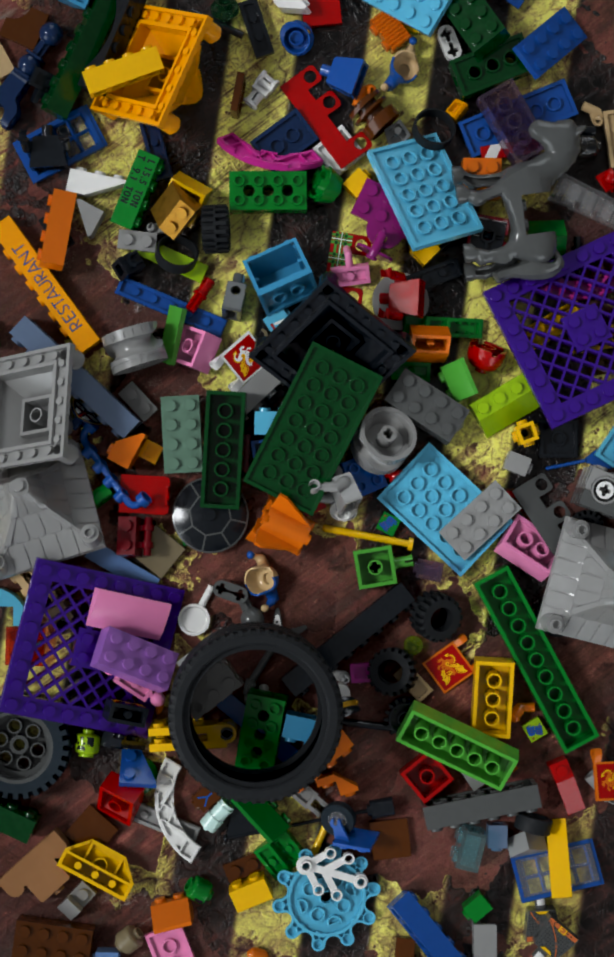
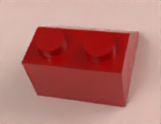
M111 771L100 786L97 810L130 827L143 801L145 788L119 787L120 774Z

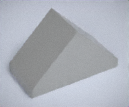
M77 199L87 237L92 239L96 235L106 213L82 199Z
M521 832L508 838L510 859L548 851L544 836Z

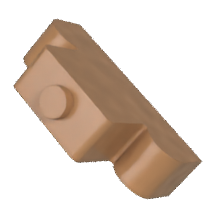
M58 827L54 828L0 877V886L11 897H19L28 887L40 902L47 900L53 893L56 895L64 889L63 884L72 875L68 871L56 866L65 848L70 846L68 838Z

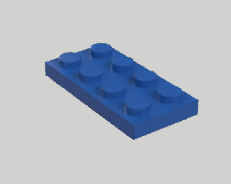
M564 6L513 47L512 50L536 80L584 41L587 36Z

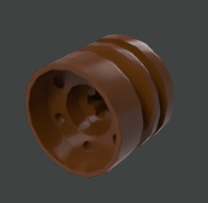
M379 89L363 97L349 115L352 121L359 118L355 123L357 127L364 123L367 124L363 129V133L370 141H374L383 134L384 130L392 125L400 115V112L393 104L383 107L387 98L385 96L379 98L382 93Z

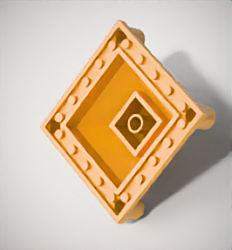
M144 5L124 54L128 52L137 53L141 51V48L148 45L156 46L165 73L109 92L105 97H95L90 109L101 113L111 120L123 118L155 126L169 135L176 133L180 128V118L172 114V112L181 105L196 104L202 98L203 84L200 69H198L202 48L200 44L203 40L209 44L217 42L221 37V27L214 23L213 18L209 15Z

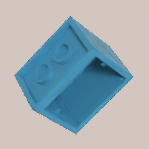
M296 237L242 261L266 316L303 301L317 287L313 272Z

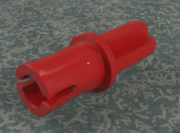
M205 277L197 290L193 291L194 295L186 305V309L189 312L195 313L202 301L207 299L206 296L215 285L212 279Z

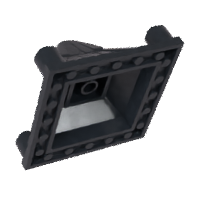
M325 272L319 278V285L267 337L262 336L256 339L254 349L249 353V358L289 388L312 342L315 341L384 376L380 383L381 385L417 350L412 344V337L409 333L403 331L396 333V331L339 286V278L335 273Z

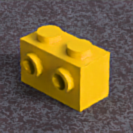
M264 871L260 873L254 872L243 880L237 879L229 885V895L237 913L273 899V889Z

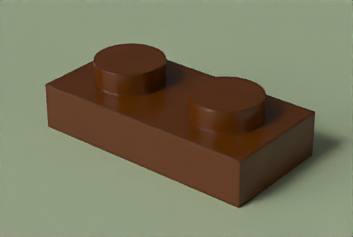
M254 852L222 865L229 883L245 878L254 872L265 870V866Z

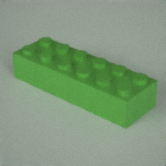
M415 699L397 730V742L499 791H502L519 761V749Z

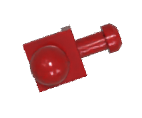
M610 168L596 176V179L606 193L609 191L614 192V170Z

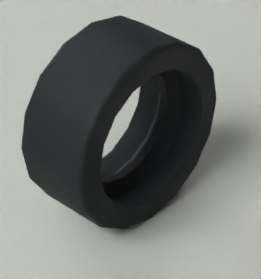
M522 811L516 816L514 827L530 834L549 836L553 821L541 814Z

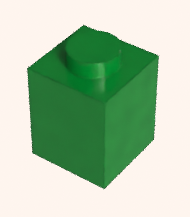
M479 889L461 904L464 909L462 911L463 915L468 921L472 919L474 923H477L493 909L491 903Z

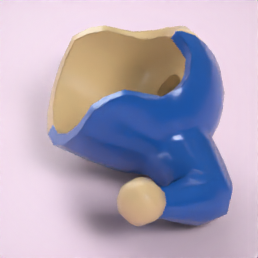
M411 37L409 45L405 50L396 52L392 57L389 65L390 75L381 84L380 88L382 91H393L400 83L408 84L417 78L419 73V65L415 55L417 38Z
M248 551L247 558L256 560L257 566L246 571L244 577L247 591L253 596H266L267 602L261 606V611L267 612L270 607L279 601L276 589L279 584V575L269 565L264 554Z

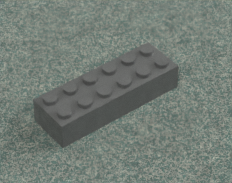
M533 778L507 782L502 791L488 786L478 788L475 791L468 790L434 797L425 804L420 800L427 831L431 830V832H439L444 827L449 826L450 828H458L463 823L468 822L471 825L478 824L483 819L493 821L499 819L502 815H507L508 817L517 816L522 811L532 813L538 811V808H542L538 784Z

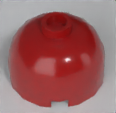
M478 339L471 340L467 357L470 364L475 367V371L486 374V371H495L503 364L507 351L503 352L504 349L487 341L484 344H480Z

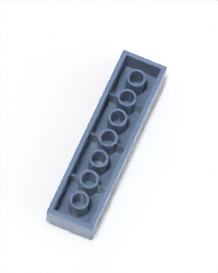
M24 316L9 332L13 336L11 340L19 347H25L27 349L26 352L59 345L27 316ZM83 366L78 370L72 369L71 395L75 399L83 400L84 403L82 405L89 412H96L99 415L97 419L103 425H110L113 428L111 432L117 438L130 437L143 424L135 414Z

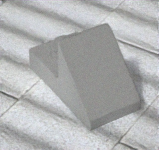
M82 880L57 908L68 919L72 920L97 894V891L86 881Z

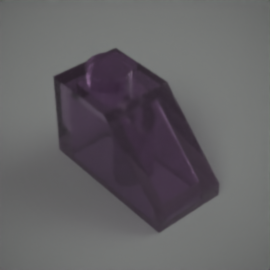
M418 558V562L414 561L413 573H416L415 577L441 582L444 563Z

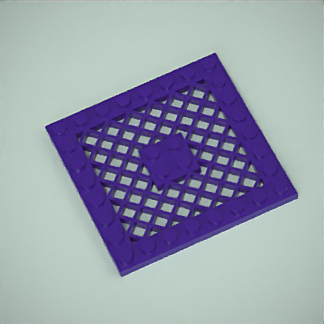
M614 232L562 255L565 265L559 274L553 278L532 281L512 278L482 293L552 430L614 401V379L607 381L609 374L614 375V370L611 369L614 361V350L612 355L602 352L604 344L614 347V342L609 341L613 337L612 333H614V328L610 327L612 320H614V300L606 298L608 290L614 292V287L610 286L611 280L614 278ZM597 261H600L598 267L591 265ZM603 261L613 264L611 272L601 269ZM583 268L581 275L574 273ZM586 269L596 272L594 280L584 277ZM599 274L609 277L607 284L597 281ZM566 276L564 283L556 281ZM569 277L579 280L577 288L567 285ZM582 282L592 285L590 292L580 289ZM549 284L547 291L539 289ZM552 285L562 288L560 296L549 293ZM595 286L605 289L603 296L593 294ZM565 290L575 293L573 300L562 297ZM528 293H531L530 299L522 297ZM535 293L545 296L542 304L532 301ZM578 294L588 297L586 304L576 302ZM547 298L557 300L555 308L545 305ZM591 298L601 301L599 308L596 303L589 305ZM513 300H515V301H514V304H513V307H512L511 304H510V302L513 301ZM517 301L528 304L525 312L515 309ZM560 302L571 305L569 312L558 309ZM604 303L613 305L611 313L602 311ZM530 305L540 308L538 316L528 313ZM574 306L581 308L580 310L572 313ZM543 310L553 313L551 321L541 318ZM516 314L523 316L521 323L518 320ZM556 314L564 316L560 319L561 324L554 322ZM603 316L609 318L608 324H606ZM526 318L536 321L534 329L524 326ZM539 322L549 325L547 333L537 330ZM552 327L562 330L560 338L550 335ZM525 331H526V332H529V333H532L531 338H530V341H529V339H528V337H527ZM565 332L570 341L563 339ZM535 335L545 338L543 346L533 343ZM548 339L558 342L556 350L546 347ZM561 343L571 347L569 354L559 352ZM601 344L599 351L591 349L592 347ZM533 348L541 350L539 357ZM574 349L577 354L584 351L582 359L572 356ZM543 352L554 355L551 363L541 359ZM587 352L597 355L595 363L585 360ZM557 356L567 359L564 367L554 364ZM600 357L610 360L608 368L598 365ZM570 360L580 364L578 371L568 369ZM542 365L550 367L548 374H546ZM583 365L593 368L590 376L581 373ZM552 369L562 371L560 380L550 377ZM596 369L606 372L604 380L594 378ZM566 373L576 376L573 384L563 381ZM579 378L588 380L586 389L576 386ZM551 382L558 384L556 391ZM592 382L600 384L599 386L590 389ZM561 386L571 389L569 397L559 394ZM574 390L582 392V394L572 398Z
M36 557L0 698V712L147 739L148 728L151 725L155 706L151 704L150 698L143 702L136 697L135 703L143 704L149 709L145 728L109 722L102 716V709H104L102 701L109 696L116 699L113 693L122 687L116 685L110 689L107 682L115 676L108 675L104 678L100 672L101 670L90 666L101 631L93 629L94 627L86 626L84 618L88 616L89 610L81 614L78 606L87 602L90 607L91 602L89 599L92 598L94 591L86 595L83 588L94 590L95 587L172 604L160 640L151 639V643L170 650L185 590ZM64 584L76 587L68 591ZM61 586L65 594L56 599L52 591ZM80 590L83 598L74 602L71 595ZM50 595L53 601L47 604L48 596ZM68 597L72 605L63 610L59 602ZM56 605L60 613L51 618L47 610ZM75 609L78 617L69 621L66 614ZM45 613L48 620L42 623V619ZM63 616L67 624L58 629L54 621ZM82 621L85 627L78 626L76 632L73 625ZM51 624L55 632L46 637L42 629ZM70 628L74 635L65 640L61 633ZM40 632L43 639L37 643L38 635ZM58 635L62 643L53 648L49 641ZM139 637V638L144 639V640H148V639H149V638ZM74 641L73 648L71 651L68 644ZM46 643L50 651L41 656L37 648ZM65 647L69 654L60 659L56 652ZM34 651H35V653L37 654L38 658L32 662L33 655H34ZM54 655L57 662L48 667L44 660ZM69 660V665L74 667L67 671L63 663ZM42 662L45 670L36 675L32 667ZM60 666L64 673L55 678L51 671ZM82 668L92 669V671L85 674ZM79 669L82 677L74 682L70 675ZM30 670L34 677L27 681ZM97 673L101 680L92 686L88 678ZM49 674L52 681L43 686L39 679ZM67 677L71 684L62 690L58 682ZM37 681L40 689L31 694L28 686ZM86 681L90 688L80 693L77 686ZM104 684L107 692L99 696L95 690ZM56 685L59 692L50 697L46 690ZM74 688L78 695L69 701L65 694ZM122 688L126 695L121 697L120 700L126 701L129 699L130 702H134L132 698L134 695ZM93 692L96 699L87 704L83 697ZM44 693L47 699L38 698L37 696ZM61 696L65 700V702L55 701ZM81 699L84 706L75 705L74 703ZM98 703L102 707V709L92 708Z

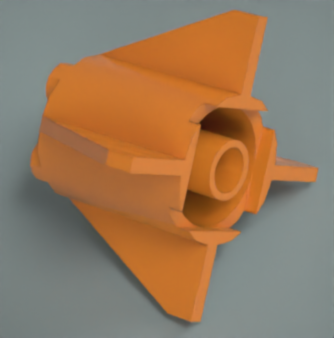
M280 493L276 498L269 494L266 505L261 511L263 514L260 518L258 517L255 526L245 539L253 542L259 548L286 550L298 556L302 551L303 545L307 546L310 542L312 535L309 533L313 530L315 522L305 517L288 496Z

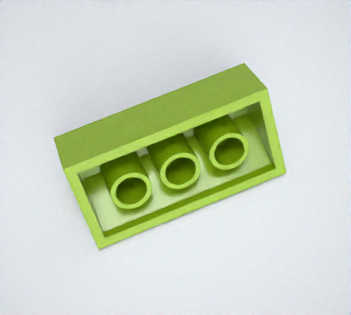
M523 373L468 405L486 438L540 407Z

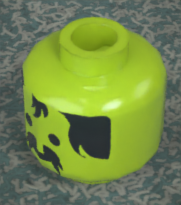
M83 729V732L76 734L74 750L79 753L78 756L93 758L95 754L99 753L100 736L94 734L95 730Z

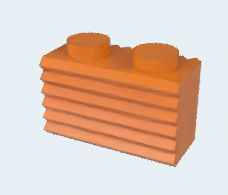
M382 11L370 20L369 29L375 37H380L382 47L386 52L390 51L392 55L409 43V39L412 37L399 20Z

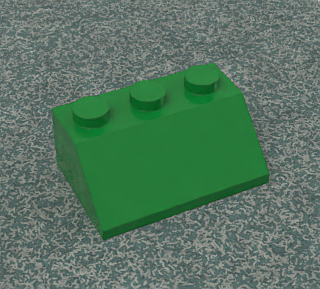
M234 799L230 800L269 844L277 842L293 826L290 823L292 821L285 812L281 813L277 809L279 805L275 801L271 803L270 801H265L264 804H252V802L242 803L235 802Z

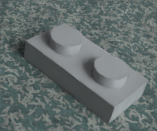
M119 229L117 249L155 253L158 234Z
M133 381L118 393L143 422H146L158 410Z

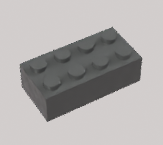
M406 368L382 403L387 407H393L402 411L412 420L414 425L445 445L450 443L470 412L469 409Z

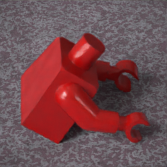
M392 268L381 269V278L389 277L395 283L390 284L389 293H380V304H388V308H386V311H382L379 308L378 317L401 321L405 316L423 318L425 281L421 279L407 280L403 272L392 270Z

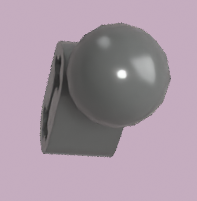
M221 579L213 585V592L216 596L240 605L242 610L241 623L264 622V614L260 609L252 606L249 600L250 593L247 591L246 586L226 579ZM225 584L224 587L230 591H223L221 593V589L218 586ZM243 590L245 597L238 599L239 595L234 592Z

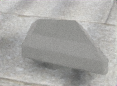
M400 119L384 130L388 145L408 140L411 136Z

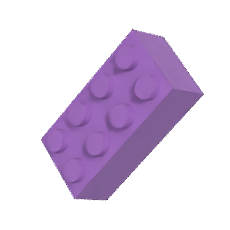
M108 626L101 629L90 666L161 693L169 689L179 654Z

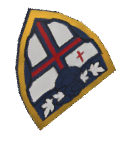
M74 398L71 401V408L75 415V418L72 420L73 430L76 431L83 422L93 426L103 425L97 419L98 415L95 412H89L82 405L84 402L81 399Z

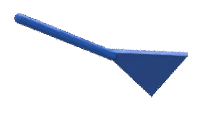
M595 450L584 459L547 466L546 470L580 463L601 465L611 470L612 468L594 456Z

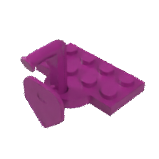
M367 178L351 214L368 222L366 233L373 245L369 247L362 243H357L356 247L365 252L366 257L373 261L378 259L391 263L393 259L381 253V249H392L402 239H407L381 184Z

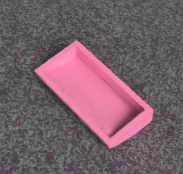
M95 587L86 626L101 629L111 626L134 636L160 640L172 604Z

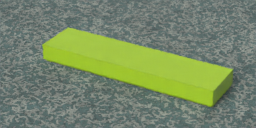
M164 245L159 248L162 257L172 264L186 265L194 260ZM137 251L141 257L158 264L155 259V253ZM197 261L195 267L190 272L180 275L201 284L209 266Z

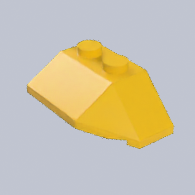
M94 839L66 847L56 865L124 902L134 885L127 857Z

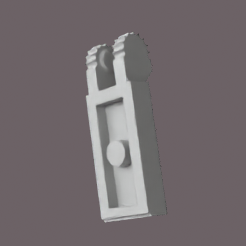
M309 785L302 792L292 795L297 802L304 808H308L317 817H320L321 813L318 809L311 806V803L316 799L323 807L328 805Z

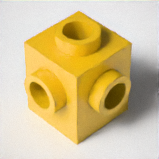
M527 419L516 422L517 426L512 427L513 432H511L514 443H518V446L524 445V448L535 444V440L539 439L540 430L537 423L534 424V421L528 422ZM522 430L527 431L528 434L526 437L522 436Z

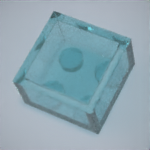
M463 823L455 831L454 838H456L455 846L452 845L450 850L451 861H453L455 868L478 873L487 834L483 827Z

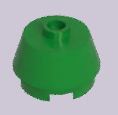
M322 165V170L317 169L310 181L312 190L308 191L307 195L314 202L332 203L342 191L343 178L331 166Z

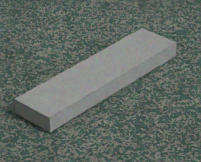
M141 803L133 821L163 833L156 816L155 807ZM178 817L185 832L196 841L201 827Z

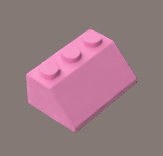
M519 514L515 516L513 522L505 530L493 550L540 582L545 580L550 574L554 559L553 553L534 524Z

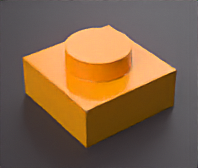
M146 439L138 456L156 465L163 447Z

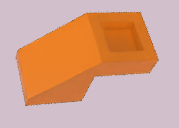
M334 771L322 774L315 780L317 787L322 786L323 789L333 786V782H336L340 796L350 797L359 790L356 782Z

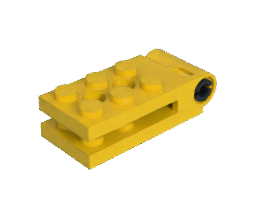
M201 717L197 721L194 718L192 720L197 734L207 733V735L198 736L207 749L227 748L228 744L236 738L238 725L232 719L227 718L218 722V719L204 720V717ZM165 719L155 720V723H152L148 728L149 737L155 736L149 744V751H175L171 737L167 738L170 735L168 722Z

